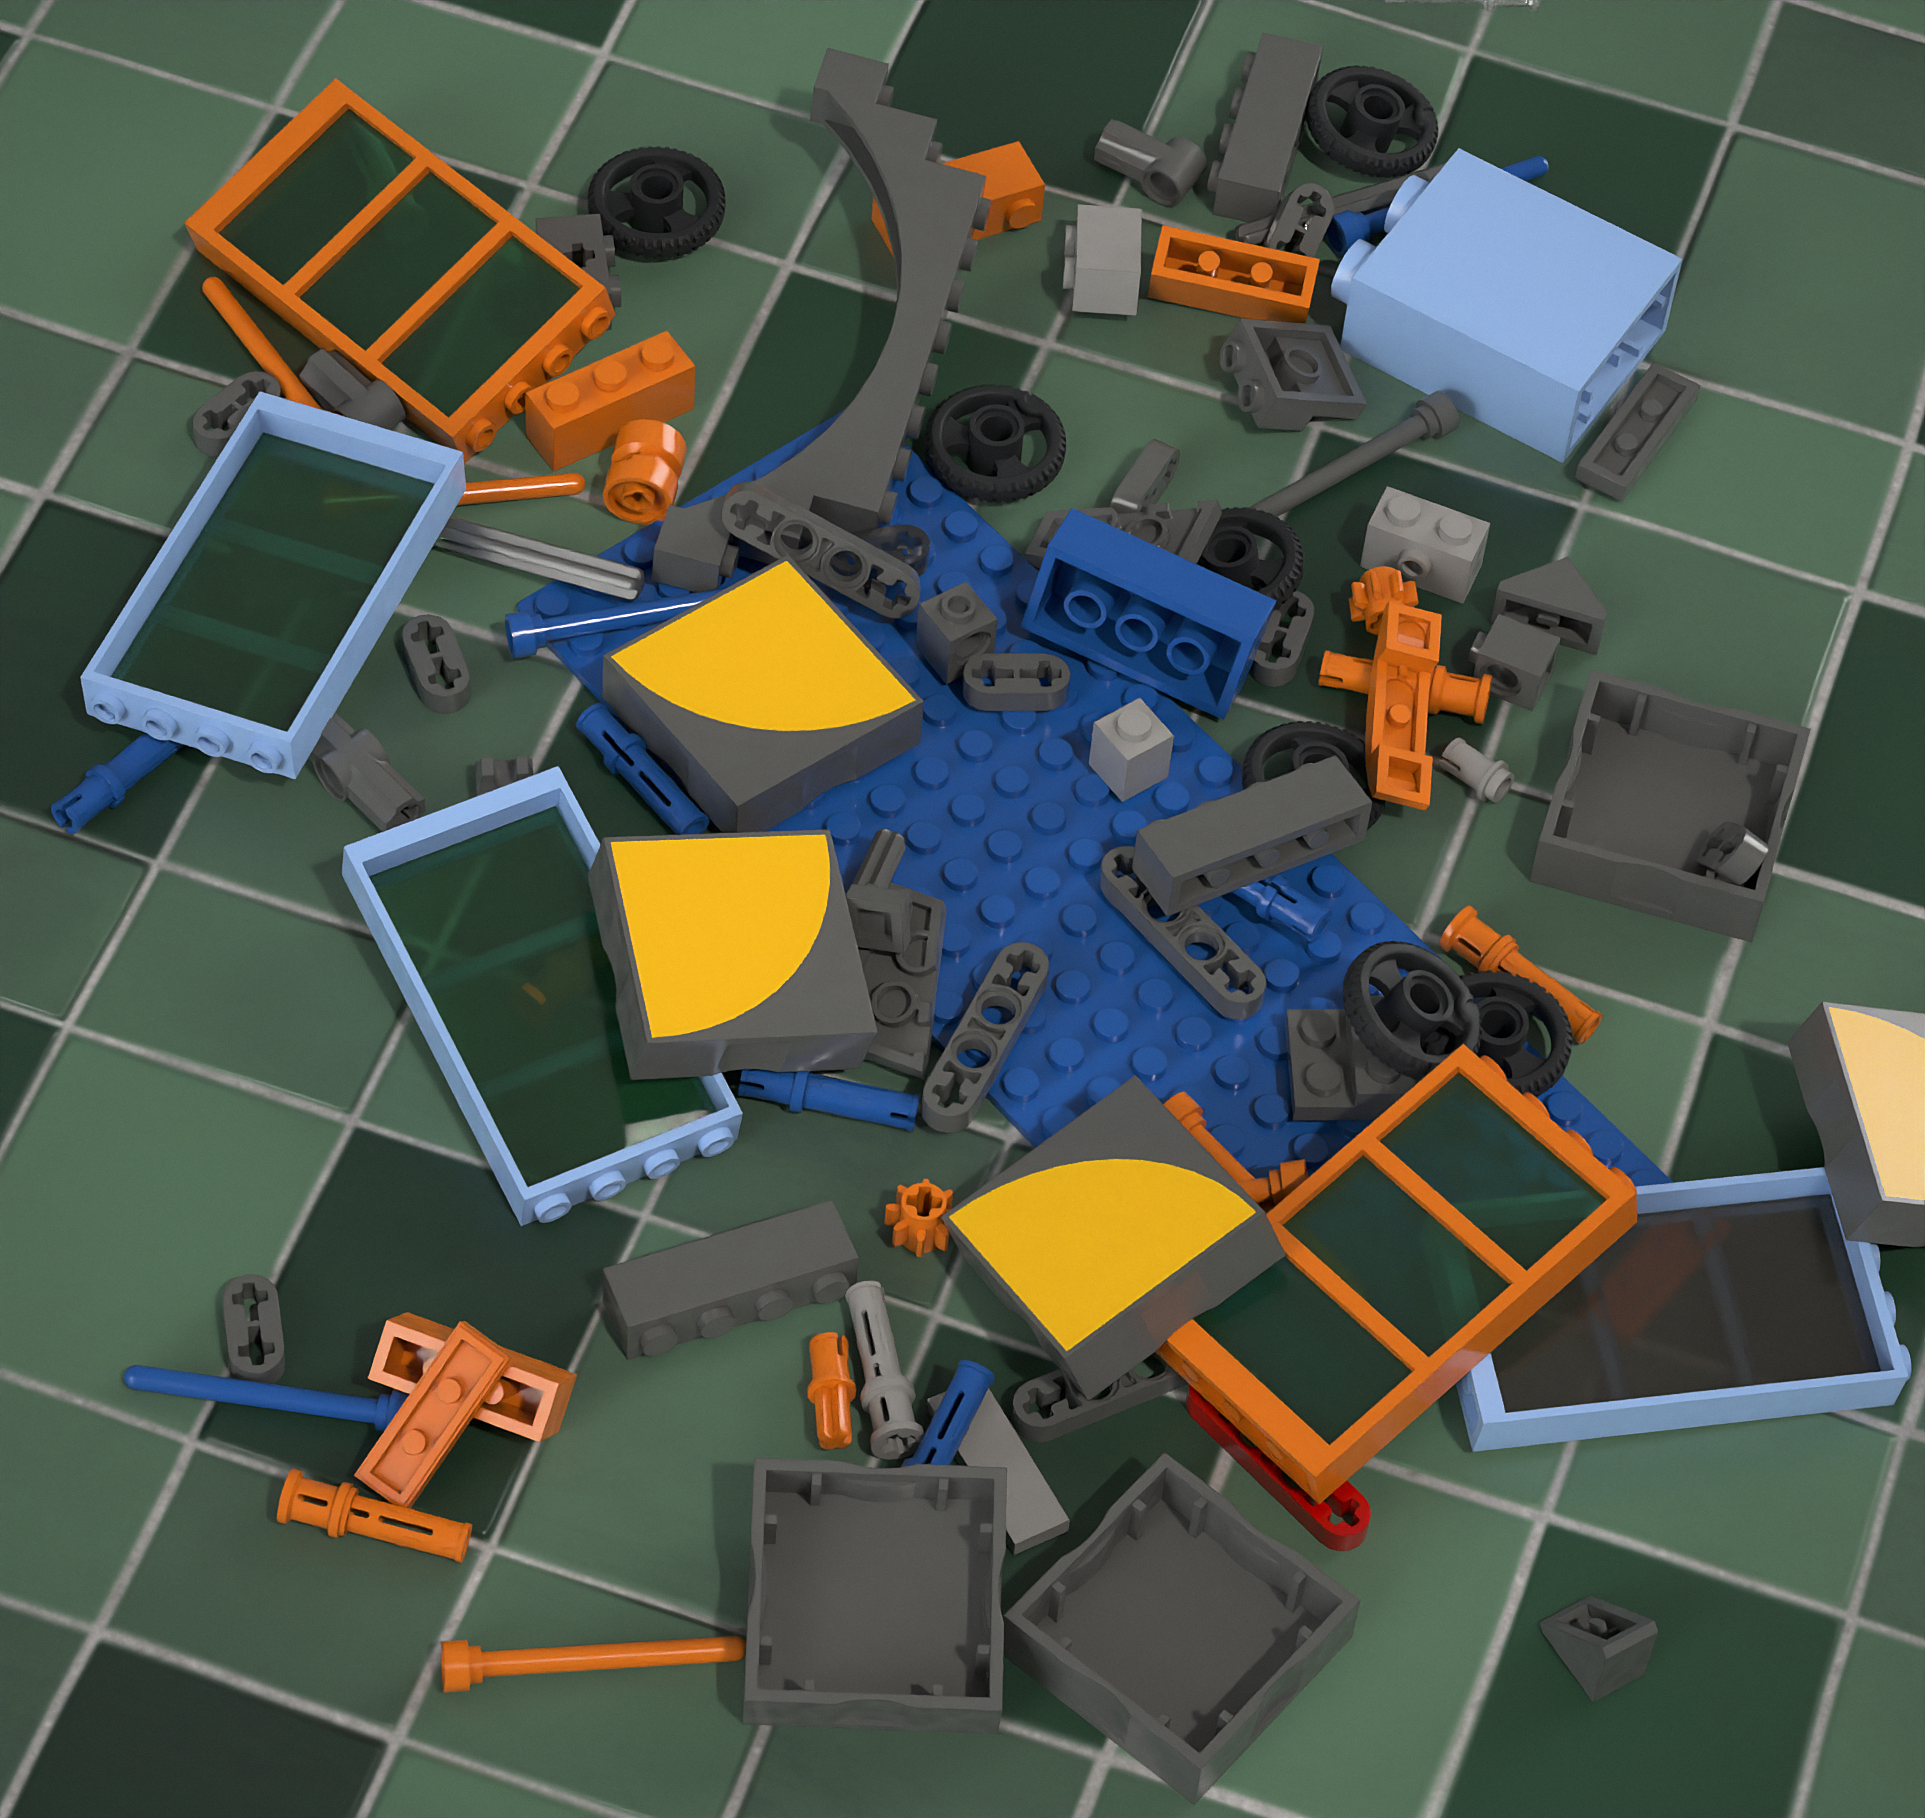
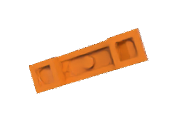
M1389 601L1385 606L1380 625L1368 694L1365 732L1367 780L1373 798L1426 811L1430 806L1433 757L1425 755L1430 673L1439 662L1442 615Z

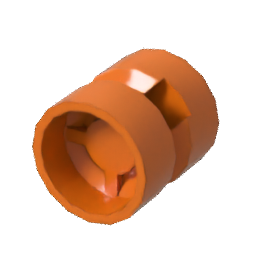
M647 419L630 421L620 428L611 457L612 464L608 469L602 492L603 502L611 513L633 524L649 525L656 520L663 521L665 519L669 505L674 506L678 490V479L682 474L687 453L686 441L680 432L668 424Z

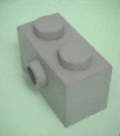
M1078 204L1076 226L1066 225L1064 239L1063 289L1073 290L1072 311L1136 316L1141 276L1142 209Z
M1387 486L1367 525L1360 567L1368 570L1381 566L1394 568L1401 571L1402 582L1415 581L1416 587L1463 604L1482 566L1490 523Z

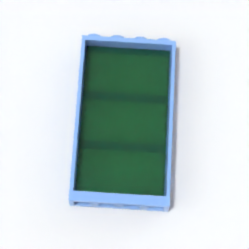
M259 392L81 675L80 679L87 714L107 724H120L148 733L158 740H171L197 748L209 756H222L251 765L264 773H276L296 779L321 737L324 727L330 717L332 718L466 491L463 452Z
M559 766L344 846L342 876L520 1226L539 1220L541 1223L554 1221L565 1215L573 1205L594 1198L596 1201L609 1199L621 1192L626 1184L648 1176L650 1179L663 1177L674 1171L682 1161L702 1154L704 1157L718 1155L727 1150L738 1139L743 1115L722 1073L713 1076L631 1080L615 1007L617 993L615 975L609 957L602 945L588 878L600 843Z

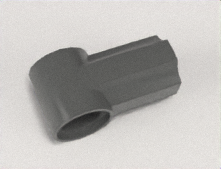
M1113 119L1103 129L1099 142L1095 147V161L1140 181L1146 195L1157 204L1165 207H1174L1179 204L1207 168V159L1203 151L1192 141L1177 137L1165 143Z
M322 348L308 358L304 370L299 374L301 383L311 396L331 413L388 430L406 419L404 408L394 391L382 380L376 379L371 383L336 349L325 351Z

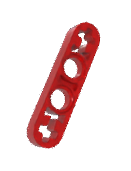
M1190 1384L1188 1385L1186 1407L1192 1419L1321 1544L1336 1551H1350L1361 1545L1366 1539L1371 1509L1365 1497L1348 1480L1328 1496L1327 1503L1323 1501L1321 1504H1318L1303 1489L1289 1486L1282 1477L1284 1471L1259 1448L1251 1447L1244 1443L1240 1437L1241 1431L1231 1422L1227 1423L1228 1419L1211 1403L1204 1400L1203 1396ZM1332 1512L1340 1518L1348 1513L1352 1515V1526L1344 1521L1337 1525L1330 1522Z

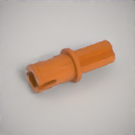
M835 1332L818 1334L809 1342L813 1378L808 1385L807 1396L815 1404L819 1444L823 1449L829 1451L835 1448L845 1449L852 1442L850 1402L856 1396V1385L850 1379L848 1366L849 1343L845 1336L842 1335L838 1338V1333Z

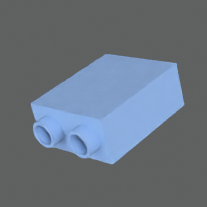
M1458 148L1431 182L1412 175L1402 184L1390 205L1385 219L1384 230L1388 234L1377 247L1359 239L1348 249L1333 278L1331 296L1347 304L1340 345L1343 352L1428 395L1435 391L1445 393L1452 400L1457 410L1564 463L1666 331L1682 258Z

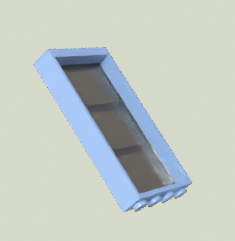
M1825 1167L1637 1186V1223L1456 1383L1472 1452L1894 1405L1904 1384L1910 1379L1911 1359L1907 1347L1899 1345L1894 1328L1896 1320L1895 1303L1889 1291L1884 1292L1879 1276L1880 1252L1877 1243L1847 1241L1845 1239ZM1586 1192L1453 1206L1527 1271L1594 1212L1600 1204ZM1428 1214L1420 1239L1445 1341L1447 1342L1508 1288L1510 1284L1433 1216Z

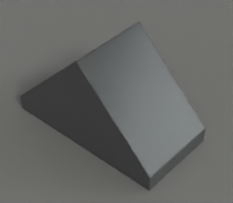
M1565 557L1500 581L1490 624L1493 625L1498 614L1560 637L1559 645L1597 655L1608 612L1570 558Z
M1591 1595L1539 1622L1543 1634L1592 1702L1645 1675L1658 1634L1654 1620Z

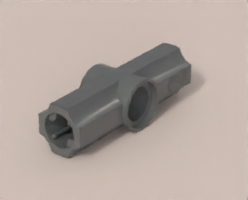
M306 693L290 702L287 711L279 719L280 730L288 732L308 698ZM335 712L332 718L330 717L321 733V737L308 757L314 764L315 772L323 787L337 801L343 802L349 798L382 832L420 818L426 811L425 799L391 766L389 757L380 741L367 729L362 728L356 732Z

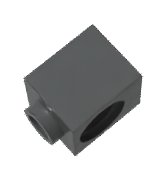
M964 582L919 604L916 647L942 680L948 684L963 676L964 667L971 658L979 654L994 653L997 618L971 586Z
M1498 614L1489 633L1479 631L1471 647L1468 662L1475 665L1473 677L1481 678L1483 674L1493 675L1490 690L1491 696L1533 712L1553 674L1561 638Z

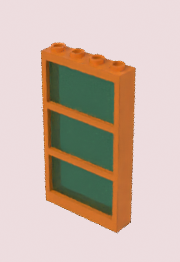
M336 78L184 222L197 250L317 347L323 348L325 351L336 349L371 383L376 379L385 382L399 398L406 413V418L439 445L462 451L464 464L476 452L485 450L493 442L497 431L515 414L525 411L526 392L542 386L552 377H557L564 373L570 366L573 357L590 340L599 338L607 330L611 320L616 316L606 287Z
M1462 1044L1266 1214L1286 1255L1218 1306L1201 1313L1185 1323L1155 1352L1318 1504H1321L1637 1223L1636 1187L1630 1178L1619 1168L1611 1167L1608 1169L1595 1158L1591 1147L1580 1134L1572 1129H1568L1565 1132L1552 1121L1546 1107L1537 1097L1529 1092H1525L1522 1095L1508 1083L1503 1070L1494 1060L1485 1055L1479 1058L1467 1046Z

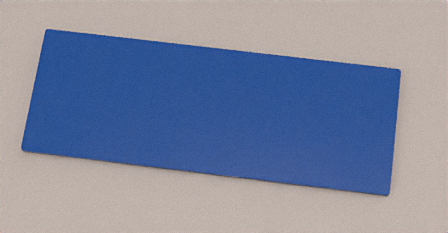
M843 411L680 506V508H687L725 495L732 486L738 483L753 482L765 476L804 450L824 433ZM912 450L904 482L894 480L891 491L898 493V499L891 524L889 526L880 523L875 542L871 545L905 562L916 570L921 584L920 599L917 607L910 614L902 618H889L809 575L807 576L924 701L920 744L856 780L840 784L825 791L806 805L802 811L765 832L830 829L845 896L875 833L885 828L891 832H898L904 837L905 851L891 882L943 900L947 909L931 1042L942 1053L998 954L1004 947L1012 943L1026 942L1034 944L1044 951L1049 961L1048 980L1045 991L986 1095V1098L1035 1148L1136 1075L1162 1104L1174 1095L1186 1092L1203 1109L1202 1117L1207 1121L1205 1129L1255 1179L1269 1177V1171L1280 1169V1163L1301 1159H1305L1308 1177H1310L1374 1120H1293L1284 1023L1287 1009H1344L1345 1002L1343 1001L1342 988L1347 969L1360 953L1376 943L1403 941L1405 943H1412L1414 946L1418 945L1423 950L1427 949L1431 954H1437L1331 853L1273 876L1275 878L1281 875L1292 882V888L1298 893L1332 911V919L1329 926L1315 943L1309 942L1305 937L1274 918L1267 921L1256 914V907L1231 892L1198 904L1261 969L1266 979L1264 1001L1261 1009L1254 1016L1247 1019H1232L1219 1013L1105 897L1100 889L1099 879L1104 856L1110 850L1119 846L1135 847L1137 830L1146 827L1155 820L1168 819L1195 809L1203 802L1216 801L1242 791V767L1164 692L1021 628L1020 625L1039 572L952 488L947 487L946 483L941 482L935 475V472ZM656 520L597 555V557L634 566L644 571L645 584L638 599L630 601L554 580L522 599L518 603V612L528 610L530 615L540 614L542 619L696 592L651 581L654 548L664 520ZM846 550L835 553L830 560V565L839 575L852 576L862 568V561L854 552ZM739 556L733 578L723 577L719 589L729 587L770 564ZM874 564L871 566L869 578L863 587L869 589L873 578L884 584L886 587L885 597L887 599L894 600L898 594L907 597L904 593V581L897 579L892 586L887 585L876 579L879 567ZM967 582L997 618L994 653H1044L1061 658L1068 665L1071 673L1066 701L1060 707L1048 711H986L969 705L962 694L963 676L946 684L916 647L919 604ZM665 621L547 641L546 646L608 708L630 733H633L602 698L603 655ZM981 678L984 686H994L992 678ZM1037 678L1040 681V686H1050L1048 678ZM1141 698L1174 735L1168 778L1122 802L1089 765L1093 725L1095 721ZM646 747V749L685 788L684 784L682 783L681 779L676 774V772L663 759H661L655 753L651 752ZM1120 871L1116 872L1117 878L1125 876ZM1135 873L1128 875L1136 882L1137 875ZM1139 890L1137 898L1142 894ZM1159 905L1152 906L1148 910L1152 918L1161 922H1170L1179 916L1178 912L1166 916ZM1195 942L1185 948L1188 955L1198 960H1208L1217 954L1212 946L1203 942ZM1022 966L1018 972H1012L1010 988L1017 991L1018 983L1023 974L1031 972V969ZM1227 966L1223 970L1225 974L1227 972ZM1397 968L1402 978H1404L1409 973L1408 971ZM1229 983L1228 991L1230 993L1238 990ZM1369 984L1370 996H1383L1377 988ZM1246 986L1239 989L1246 995L1249 993V988ZM1474 998V1004H1477L1483 998ZM990 1006L982 1012L983 1017L994 1024H1005L1014 1018L1012 1012L1002 1006ZM1525 1040L1524 1048L1530 1054L1544 1058ZM967 1049L957 1056L960 1063L970 1068H980L990 1061L984 1052L976 1049ZM1563 1075L1552 1088H1549L1547 1092L1537 1097L1546 1107L1552 1121L1565 1132L1568 1129H1572L1580 1134L1591 1147L1595 1158L1608 1169L1611 1167L1619 1168L1630 1178L1635 1187L1674 1183ZM1455 1093L1390 1150L1451 1205L1585 1192L1488 1107L1480 1103V1100L1471 1101L1467 1097H1462L1461 1093ZM1373 1165L1303 1227L1366 1289L1368 1293L1367 1302L1424 1354L1430 1357L1446 1341L1420 1239L1429 1213ZM1649 1227L1629 1229L1594 1260L1595 1266ZM1565 1236L1499 1242L1496 1244L1527 1271ZM1464 1246L1479 1308L1482 1311L1510 1284L1467 1246ZM1285 1256L1218 1306L1202 1313L1220 1319L1227 1326L1231 1336L1229 1348L1285 1405L1329 1445L1412 1373L1406 1365ZM1575 1277L1571 1282H1569L1566 1286H1568L1570 1283H1572L1573 1281H1575V1280H1576V1277Z

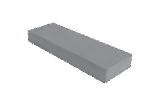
M988 1388L970 1428L955 1455V1459L959 1466L1007 1468L1006 1543L1013 1555H1016L1068 1532L1070 1520ZM946 1391L927 1399L926 1411L931 1419Z

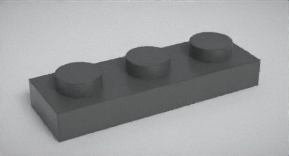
M1653 362L1578 463L1575 479L1623 502L1696 402L1701 385Z

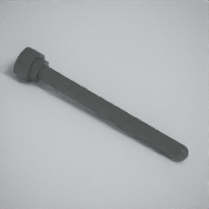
M1435 391L1416 403V409L1411 411V418L1248 509L1263 510L1265 513L1269 512L1273 516L1278 517L1420 437L1424 439L1431 437L1440 439L1456 430L1460 424L1457 409L1445 393Z

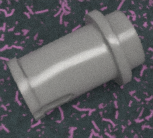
M1460 737L1454 739L1447 746L1442 754L1444 758L1439 761V768L1445 772L1448 771L1477 790V798L1483 802L1489 799L1494 803L1501 801L1514 782V774L1508 771L1509 765L1502 760L1495 763L1466 744Z

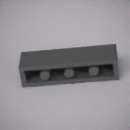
M1262 33L1257 53L1247 52L1241 75V82H1245L1247 85L1245 89L1236 87L1230 111V118L1236 119L1234 125L1226 123L1224 125L1218 154L1225 157L1223 162L1213 161L1208 180L1207 191L1216 193L1213 215L1250 222L1278 213L1306 124L1308 99L1312 89L1318 82L1323 45Z
M1335 755L1314 764H1304L1293 772L1269 781L1256 782L1245 790L1216 801L1203 802L1195 809L1171 818L1151 822L1146 827L1137 830L1132 869L1166 916L1365 841L1372 801Z
M829 1200L603 1268V1303L627 1360L645 1354L657 1356L670 1351L675 1345L701 1337L717 1338L740 1325L760 1319L764 1321L776 1320L786 1315L790 1310L816 1302L831 1303L845 1296L846 1291L857 1283L858 1255L833 1200Z

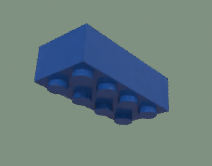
M1071 508L1048 544L1020 627L1224 720L1246 682L1277 601Z

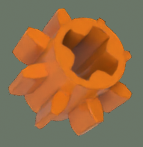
M1381 566L1369 569L1361 576L1360 582H1353L1351 584L1353 595L1349 598L1352 622L1365 620L1367 632L1374 635L1379 634L1384 609L1389 601L1410 607L1419 604L1416 582L1407 581L1402 583L1401 571L1391 567Z
M924 1179L922 1183L913 1184L908 1188L901 1184L897 1186V1204H887L885 1210L884 1224L894 1227L892 1245L894 1247L903 1245L908 1250L915 1252L917 1257H921L923 1253L931 1252L936 1248L944 1252L948 1250L949 1231L941 1216L952 1208L953 1191L951 1189L942 1191L938 1186L931 1184L929 1179Z

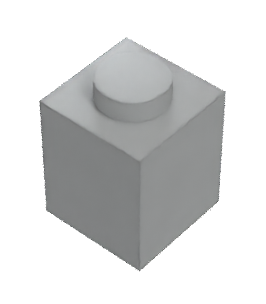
M1138 698L1094 722L1089 765L1116 796L1124 802L1168 778L1174 735L1144 701Z

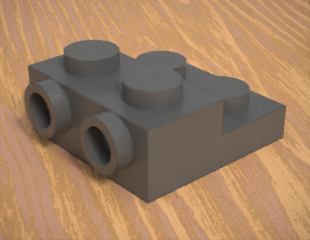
M1240 318L1227 341L1222 345L1220 351L1221 367L1225 372L1234 374L1239 385V407L1243 412H1250L1258 428L1303 431L1312 416L1358 419L1367 405L1329 325Z
M1370 996L1373 1007L1384 996ZM1287 1009L1284 1023L1293 1120H1376L1420 1080L1412 1079L1410 1076L1406 1077L1402 1073L1399 1074L1393 1068L1390 1069L1385 1063L1380 1062L1378 1057H1374L1372 1052L1367 1050L1366 1045L1359 1040L1360 1037L1355 1034L1354 1027L1350 1025V1019L1347 1018V1011L1345 1009Z

